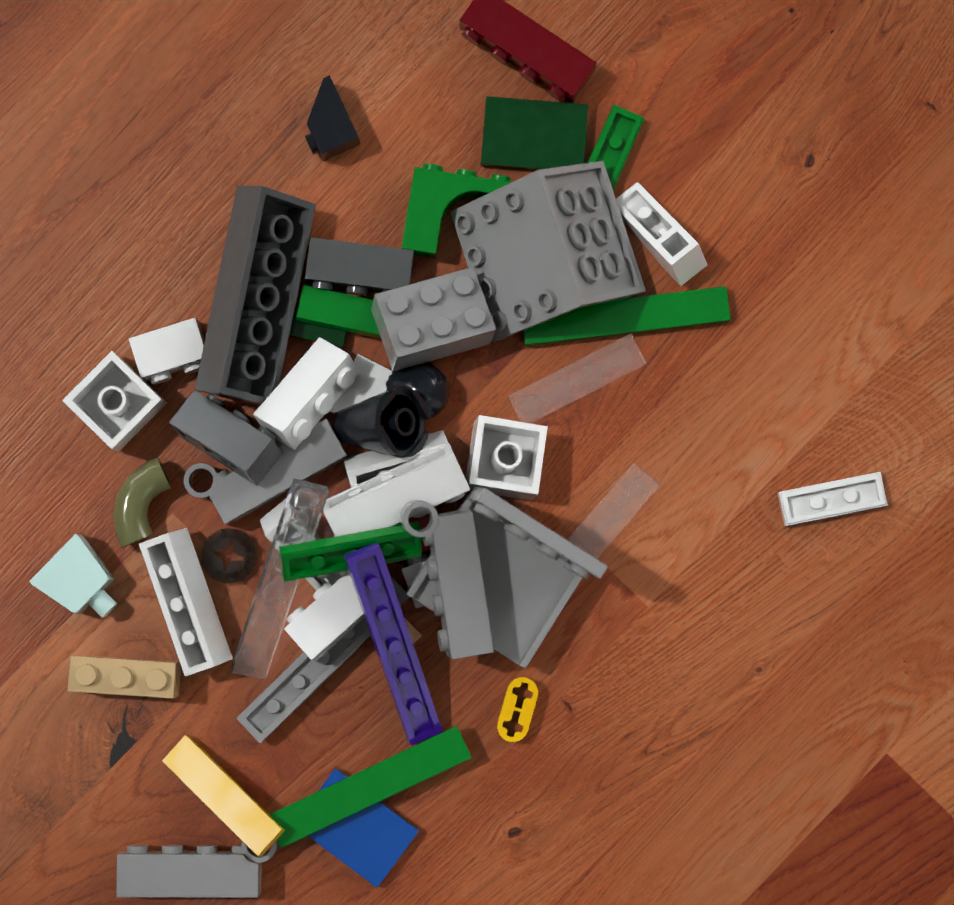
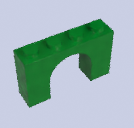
M423 164V168L414 167L401 249L414 250L415 256L436 259L442 222L448 210L455 203L463 199L482 197L512 183L511 178L492 174L490 179L477 177V172L467 169H457V173L444 172L442 166L435 164Z

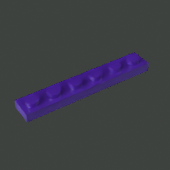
M375 542L343 555L407 741L410 745H414L442 733L443 730L380 546Z

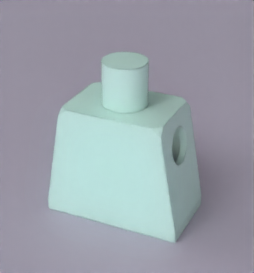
M75 534L29 581L33 586L75 614L83 613L90 606L102 618H105L118 604L104 591L114 581L113 575L87 539L81 534Z

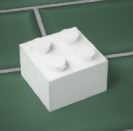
M113 351L62 400L112 450L117 452L167 404L152 387L141 379Z
M479 415L473 423L466 471V480L470 490L473 486L486 488L495 495L532 501L539 492L548 426Z

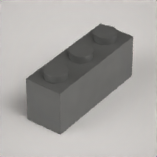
M310 237L305 279L307 283L313 284V287L333 291V287L347 288L346 293L357 296H367V291L381 293L411 284L415 254L414 250Z
M194 390L170 420V425L182 439L258 486L283 454L275 443L277 437L263 426H260L258 429L251 426V421L241 412L234 410L230 413L224 409L225 405L212 394H208L205 397Z

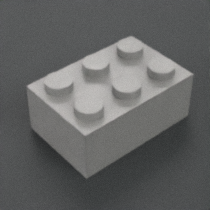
M474 267L374 295L371 311L393 372L489 345L496 332V327Z

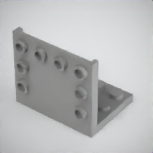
M603 161L537 170L450 211L468 268L474 267L496 327L492 342L505 339L581 307L636 296L646 292Z
M473 486L458 510L468 509L473 511L493 649L526 669L582 577L588 580L590 575L601 578L608 566L486 488ZM431 553L427 560H432ZM426 560L405 594L434 611L432 595H437L436 583L429 579Z

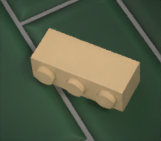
M74 655L70 656L68 691L176 698L179 697L181 664L176 661Z

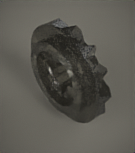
M235 528L220 529L208 537L202 548V565L210 577L222 583H237L244 580L251 574L257 562V550L253 540L245 532ZM232 540L233 552L238 554V556L244 557V559L231 561L230 566L225 571V560L219 557V555H215V551H226Z

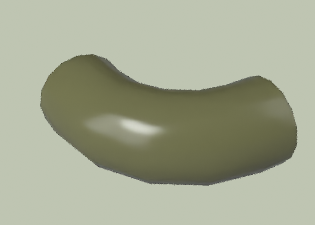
M158 457L147 461L131 472L116 494L113 521L121 548L153 535L147 516L149 506L159 494L172 489L165 469Z

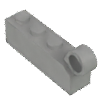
M325 419L315 425L310 435L295 450L276 440L275 443L283 454L258 486L234 471L229 473L228 469H225L218 473L214 467L205 463L194 464L186 471L184 486L188 493L200 499L210 498L226 525H230L340 463L348 455L329 421ZM199 470H208L213 476L212 487L206 492L199 493L192 486V477Z
M414 500L407 503L400 514L402 527L409 534L422 537L424 545L430 546L432 560H427V571L430 581H435L437 595H432V604L435 616H441L443 630L437 631L441 652L446 651V655L452 660L494 652L473 511L463 509L438 514L436 509L425 501ZM417 507H425L430 514L428 525L421 530L412 529L408 522L410 512Z
M276 840L272 844L270 851L262 857L257 856L243 841L239 845H232V851H218V845L213 844L197 845V851H183V845L179 844L162 845V851H148V845L145 844L127 845V851H121L117 854L116 897L258 898L261 894L262 862L269 860L275 854L278 842Z

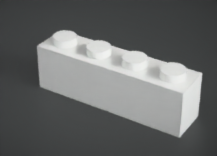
M447 443L323 500L321 503L324 515L336 537L400 525V514L407 503L414 500H422L433 507L443 502L452 503L461 499L465 492L470 490V487L450 444ZM417 507L410 512L408 518H419L427 515L429 512L425 507Z
M184 528L139 543L184 675L188 676L232 660V654L188 529Z

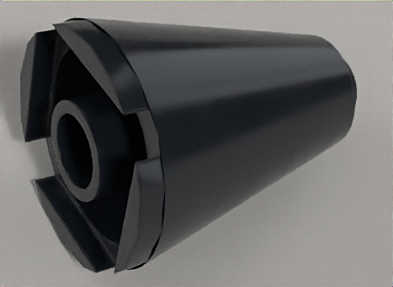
M395 387L339 411L334 420V430L338 439L343 443L399 458L409 457L421 451L428 439L429 431H424L425 420H429V412L423 398L417 391Z

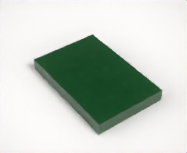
M486 96L481 166L537 171L584 164L589 104Z

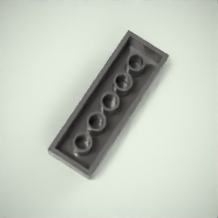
M237 186L195 386L196 391L247 404L261 405L279 385L316 204L264 186Z

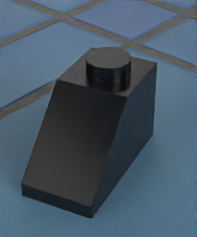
M329 75L322 80L307 121L310 134L305 136L312 154L314 155L319 152L323 161L360 145L357 132Z

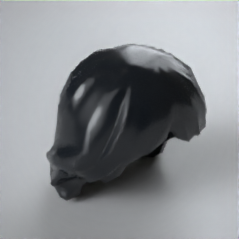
M429 362L392 371L388 381H386L387 390L403 387L417 391L426 404L429 418L439 414L448 403V397L450 396L449 382L446 376Z

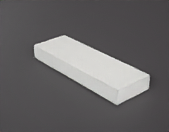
M881 472L777 493L784 526L888 506Z

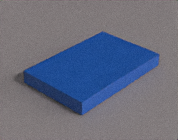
M335 768L319 790L348 776ZM380 801L308 836L377 888L419 830Z

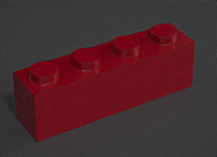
M473 0L459 20L460 30L463 31L462 36L476 46L482 43L491 49L490 54L497 61L505 65L508 62L512 63L520 69L518 73L523 78L534 84L536 81H539L548 87V94L560 102H564L566 99L573 103L595 72L596 61L504 0Z

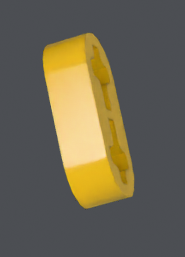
M527 677L515 678L507 687L498 718L497 729L499 735L508 742L522 740L530 726L538 698V689L533 680ZM523 682L528 684V690L532 692V697H525L522 707L519 708L515 706L517 695L512 693L514 687H520ZM518 711L520 712L518 724L522 725L523 729L522 731H515L514 735L510 736L507 734V728L503 727L504 720L510 721L513 712Z

